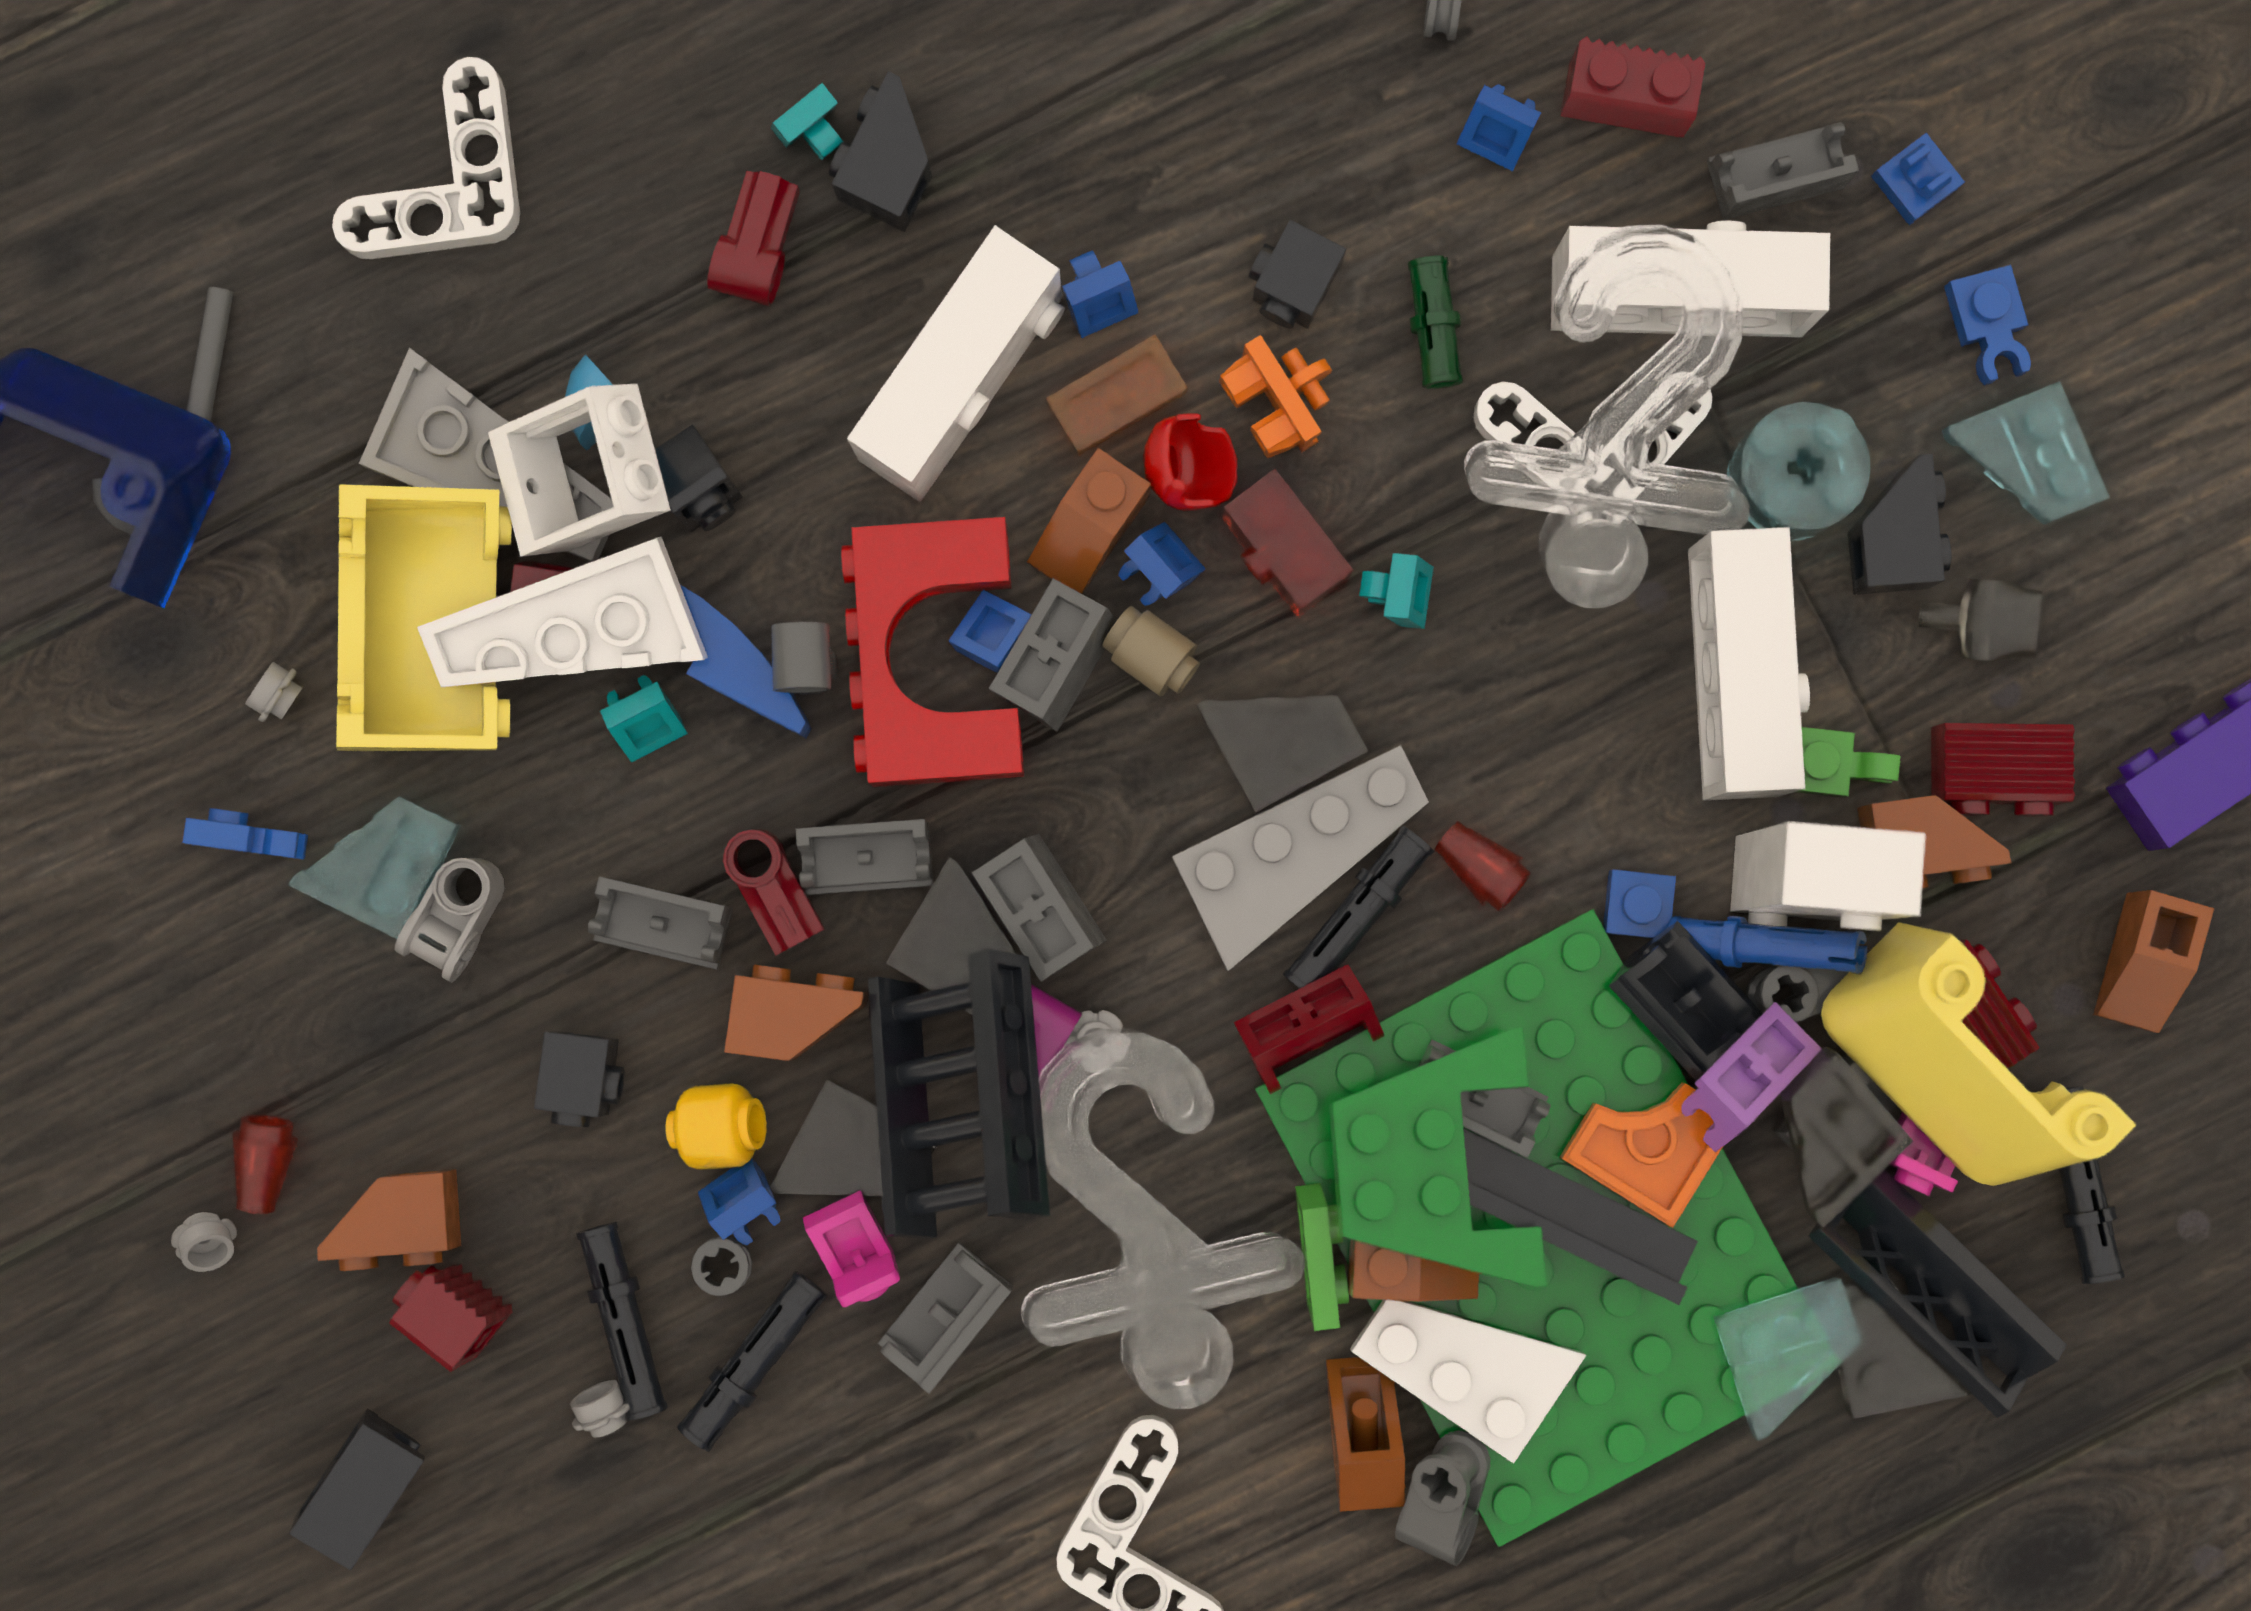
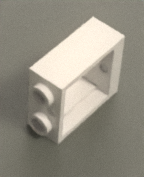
M638 384L589 386L488 432L520 557L570 551L670 511ZM592 422L614 507L578 521L557 436ZM527 482L531 484L533 493L528 490Z

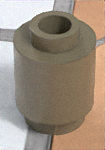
M1130 606L1122 613L1102 644L1104 649L1113 654L1111 662L1160 697L1169 689H1172L1177 694L1180 693L1200 665V662L1193 658L1197 649V645L1151 611L1146 610L1141 613L1133 606Z

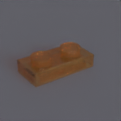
M1153 335L1047 397L1046 401L1078 456H1081L1185 395L1188 388L1157 336Z

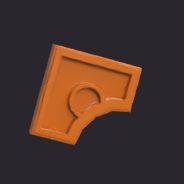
M1681 1083L1665 1101L1643 1111L1617 1112L1593 1103L1559 1158L1665 1225L1673 1228L1722 1148L1714 1152L1702 1140L1706 1131L1714 1123L1708 1113L1698 1109L1693 1115H1683L1682 1103L1695 1089L1686 1083Z

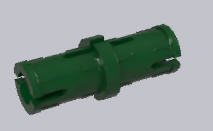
M1442 255L1420 257L1408 262L1415 316L1410 318L1411 333L1418 335L1423 376L1422 387L1427 389L1447 388L1463 383L1456 329L1461 326L1460 312L1453 311L1448 272L1449 261L1448 257Z

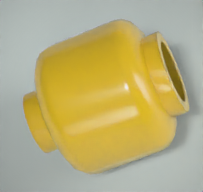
M731 1083L694 1086L680 1095L675 1110L668 1113L666 1137L670 1147L677 1149L681 1159L691 1168L704 1170L741 1167L752 1159L755 1151L759 1150L765 1142L766 1115L760 1100L753 1098L749 1091L741 1085Z

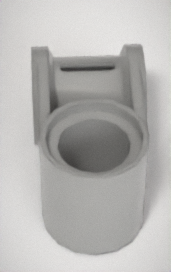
M458 858L444 863L436 872L419 906L413 911L403 926L394 950L404 957L409 953L416 955L442 970L443 979L450 983L454 982L470 962L477 949L484 928L502 899L504 878L499 868L492 862L481 858ZM467 869L477 873L482 883L480 896L472 904H467L460 899L456 890L458 877Z

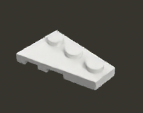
M1382 1300L1350 1348L1351 1352L1513 1464L1586 1357V1354L1581 1351L1553 1345L1519 1333L1498 1329L1443 1311L1399 1300Z

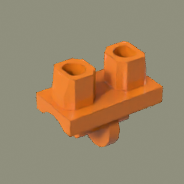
M1259 335L1244 345L1242 358L1238 359L1220 375L1219 382L1236 408L1264 392L1276 410L1253 424L1250 428L1254 439L1267 458L1286 452L1297 445L1301 452H1304L1318 443L1317 436L1322 431L1299 395L1301 393L1305 395L1314 411L1328 404L1330 399L1319 382L1332 372V368L1325 358L1308 366L1298 348H1294L1281 357L1292 374V377L1288 379L1263 337Z

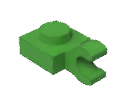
M1802 727L1805 789L1796 792L1845 798L1849 796L1850 779L1891 784L1892 781H1898L1901 756L1886 753L1853 752L1855 733Z

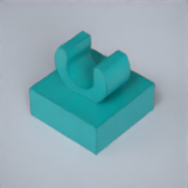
M823 83L818 85L771 125V130L786 148L800 136H803L821 160L843 142L837 132L824 119L827 114L835 109L838 102Z
M1393 553L1390 574L1363 571L1359 596L1368 598L1369 603L1385 605L1384 617L1397 625L1425 629L1434 567L1418 555Z
M646 675L637 678L642 689L622 700L615 690L609 692L607 695L609 706L600 711L607 729L631 763L688 734L679 713L658 682L652 683Z

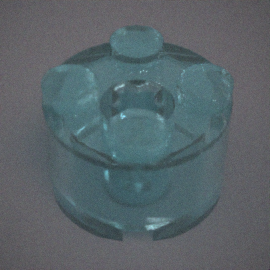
M1811 402L1788 404L1767 414L1739 442L1728 466L1727 483L1729 495L1738 513L1758 529L1789 527L1790 541L1808 539L1824 532L1845 518L1861 503L1870 477L1869 451L1862 434L1855 426L1853 418L1847 412ZM1794 461H1797L1799 468H1806L1809 478L1803 483L1800 475H1789L1787 467Z

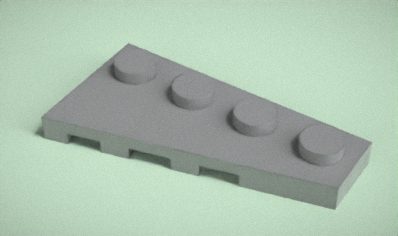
M409 348L359 464L410 487L499 490V506H507L488 432L509 422ZM564 464L578 521L614 507L609 496ZM527 482L528 490L533 493L531 484ZM609 535L566 552L589 562L599 559Z
M1401 745L1172 856L1227 971L1233 968L1429 803Z

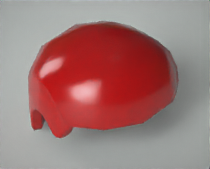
M1196 413L1176 414L1163 418L1156 423L1150 432L1143 452L1145 478L1151 483V489L1166 505L1181 511L1201 510L1222 504L1230 499L1237 484V456L1230 435L1222 427H1208L1200 424L1198 421L1201 420V415Z

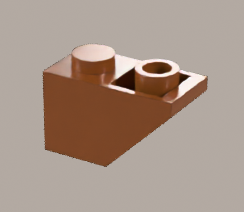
M1936 795L1873 803L1857 807L1860 828L1925 833L1922 888L1929 887L1927 879L1929 874L1951 872L1953 884L1992 879L1990 866L2011 863L2010 852L2007 848Z
M2153 890L2128 892L2125 897L2093 1015L2153 1033H2159L2198 970L2214 908Z
M753 964L752 977L735 975L724 1052L785 1061L796 1060L867 1005L869 992L854 991L855 978L817 973L815 985L790 982L792 969Z
M456 1169L391 1174L377 1178L317 1247L318 1261L339 1259V1271L379 1267L378 1256L403 1254L404 1266L442 1263V1251H449L461 1246Z

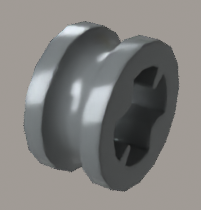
M1427 0L1423 37L1431 38L1434 33L1442 32L1446 35L1447 40L1455 41L1462 0Z
M719 1236L708 1240L697 1249L692 1258L691 1271L694 1281L701 1290L710 1295L725 1296L734 1293L747 1282L752 1272L753 1261L748 1248L737 1241L736 1238L727 1237L722 1240ZM725 1248L735 1255L730 1262L738 1261L739 1271L738 1275H728L722 1283H718L710 1278L709 1275L714 1272V1269L706 1271L705 1262L707 1256L716 1257Z

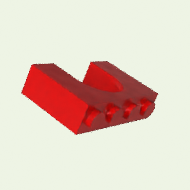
M1005 517L851 527L852 545H842L841 557L844 583H855L856 608H846L845 612L848 646H859L861 671L850 672L849 677L852 709H863L865 734L854 735L856 772H867V780L872 787L1024 777L1021 721L1018 708L954 713L929 710L914 703L901 692L894 679L890 663L891 642L895 630L903 617L918 603L939 594L1012 589L1008 527Z

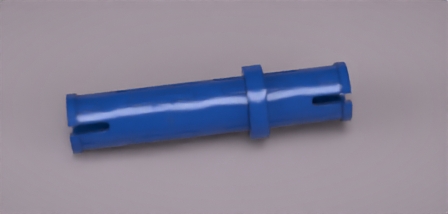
M1674 916L1668 925L1670 927L1678 921L1713 960H1722L1724 966L1740 968L1742 963H1762L1861 974L1867 960V946H1858L1859 944H1865L1867 941L1865 933L1861 931H1830L1751 924L1747 922L1746 918L1739 916H1729L1727 918L1728 921L1698 920Z

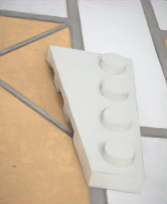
M662 537L652 539L417 627L441 687L517 680L526 677L555 674H575L612 668H632L679 661H699L708 658Z

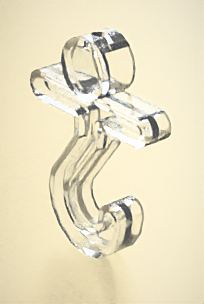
M1663 224L1625 226L1593 241L1567 268L1554 299V313L1563 332L1567 336L1579 342H1591L1600 338L1608 330L1617 306L1629 294L1642 288L1660 287L1674 292L1681 301L1682 321L1676 335L1592 411L1588 423L1560 449L1490 440L1474 445L1468 451L1464 460V472L1469 487L1479 500L1490 504L1550 512L1539 533V554L1553 588L1568 602L1584 608H1606L1625 600L1641 584L1648 568V547L1638 525L1707 535L1710 531L1740 530L1746 524L1749 517V503L1737 482L1730 476L1716 472L1649 463L1647 459V453L1652 442L1728 373L1742 340V301L1729 270L1697 237Z
M1099 1029L1067 1043L1042 1069L1039 1076L1046 1170L1050 1177L1117 1235L1121 1245L1122 1258L1117 1268L1040 1286L1032 1290L1025 1297L1021 1306V1318L1029 1332L1040 1343L1048 1346H1062L1123 1330L1120 1337V1358L1130 1379L1155 1403L1171 1409H1191L1212 1400L1226 1385L1233 1367V1344L1225 1326L1206 1309L1283 1291L1294 1286L1302 1278L1305 1270V1258L1301 1249L1294 1242L1273 1231L1260 1232L1207 1245L1094 1146L1089 1134V1115L1094 1102L1105 1091L1118 1085H1136L1148 1094L1158 1119L1166 1126L1183 1134H1195L1204 1130L1210 1124L1214 1115V1101L1201 1070L1175 1045L1136 1029Z

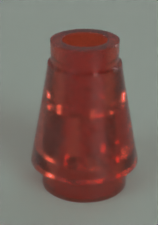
M1459 821L1445 833L1434 849L1443 857L1446 864L1482 907L1489 903L1498 912L1502 911L1510 903L1532 874L1521 864L1524 859L1522 856L1473 829L1465 827Z
M247 1115L241 1118L240 1130L232 1133L237 1196L236 1208L238 1210L256 1214H268L275 1211L276 1201L279 1198L298 1139L292 1135L294 1126L292 1121L269 1115Z

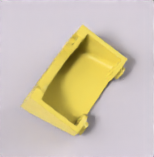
M339 485L337 751L497 750V737H509L510 699H497L496 682L441 687L417 628L418 626L496 598L499 545H511L512 522L508 507L499 506V490Z
M1898 922L1867 954L1863 972L1861 974L1849 972L1830 991L1824 1000L1821 1017L1823 1027L1828 1035L1963 1174L1976 1182L1995 1186L2102 1157L2111 1151L2136 1126L2111 1099L2098 1092L2083 1090L2070 1093L2062 1084L2053 1081L2043 1091H2028L1961 1022L1982 997L1985 979L1983 969L1976 958L1953 934Z

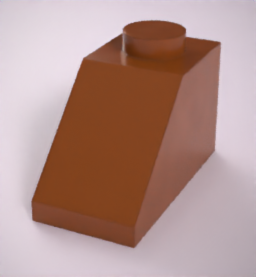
M1097 448L1061 500L1027 563L1049 579H1055L1083 594L1150 498L1151 483Z
M1350 1240L1348 1292L1352 1298L1399 1301L1478 1299L1479 1274Z
M1360 1357L1327 1359L1326 1371L1333 1459L1340 1512L1403 1507L1405 1504V1455L1394 1381Z

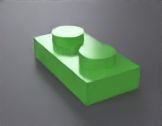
M1321 1183L1295 1186L1306 1299L1314 1331L1340 1328L1338 1304L1349 1303V1292L1344 1264L1334 1265L1332 1244L1343 1243V1238L1339 1236L1337 1204L1327 1205Z

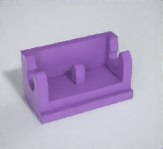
M1775 1002L1694 1083L1698 1088L1682 1103V1113L1685 1116H1690L1698 1109H1701L1711 1116L1714 1123L1706 1131L1702 1140L1714 1152H1717L1745 1130L1822 1048Z

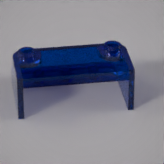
M21 348L9 353L0 359V426L4 417L8 416L111 459L101 483L102 502L112 516L135 526V529L109 586L164 609L229 463L231 445L227 434L218 425L201 416L40 350Z

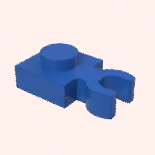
M2011 265L1952 280L1947 283L1944 289L1961 346L1979 342L1982 352L1976 362V372L1982 384L1988 385L1998 379L1997 370L1994 365L1996 356H2004L2010 360L2015 377L2028 372L2031 366L2029 353L2021 343L2013 339L2012 335L2013 332L2020 331L2028 326V321Z
M209 808L208 820L186 818L182 842L184 844L305 860L308 834L247 826L248 813Z

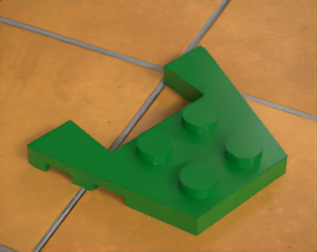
M1523 1027L1511 1028L1329 1104L1340 1238L1450 1265L1465 1271L1496 1277L1530 1288L1547 1287L1541 1226L1474 1231L1471 1220L1460 1093L1521 1089L1529 1086Z

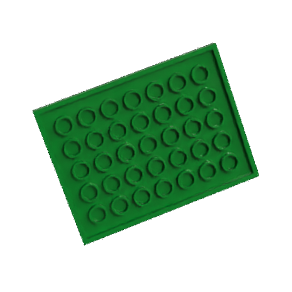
M1590 909L1381 1020L1379 1023L1385 1037L1373 1042L1366 1028L1276 1076L1282 1089L1273 1094H1269L1264 1083L1254 1089L1305 1185L1321 1183L1327 1205L1337 1204L1329 1104L1417 1068L1431 1039L1454 1051H1458L1511 1028L1523 1027L1528 1087L1548 1096L1547 1103L1551 1105L1547 1117L1540 1120L1533 1135L1535 1137V1144L1526 1159L1665 1225L1559 1157L1593 1103L1617 1112L1643 1111L1665 1101L1681 1083L1687 1084L1672 1054L1609 987L1623 966V963L1594 909ZM1723 1148L1672 1228L1698 1241L1679 1283L1688 1287L1680 1305L1543 1240L1547 1287L1530 1288L1515 1282L1479 1274L1478 1299L1408 1301L1586 1354V1357L1514 1464L1484 1444L1490 1456V1470L1478 1511L1498 1548L1839 1365ZM1470 1205L1472 1229L1474 1231L1518 1228ZM1343 1239V1243L1337 1245L1349 1266L1350 1240ZM1366 1299L1373 1313L1382 1302V1300ZM1419 1399L1440 1438L1452 1431L1467 1432Z

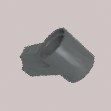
M787 622L772 625L773 691L810 695L823 694L824 691L831 690V681L838 678L839 665L838 656L830 648V625L821 622Z

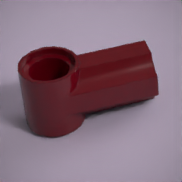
M746 171L727 235L722 234L711 258L707 279L708 289L763 305H772L783 275L785 252H782L800 194L798 185L790 183L780 176L763 171Z
M751 829L740 832L729 840L723 855L726 873L736 882L775 956L825 929L786 857L783 844L776 835L766 830ZM752 839L765 843L771 852V865L762 876H751L745 873L739 865V850L743 844Z

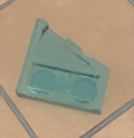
M2060 381L1950 425L1941 431L1944 439L1953 447L1959 445L1986 468L1983 473L2000 488L2015 493L2020 500L2021 506L2043 525L2110 498Z
M397 797L376 813L371 822L360 830H354L334 845V850L309 869L301 870L294 875L288 886L397 939L406 921L419 906L436 872L440 869L461 826L405 798Z
M1837 1277L1713 1317L1752 1436L1757 1440L1767 1438L1862 1343L1842 1280Z

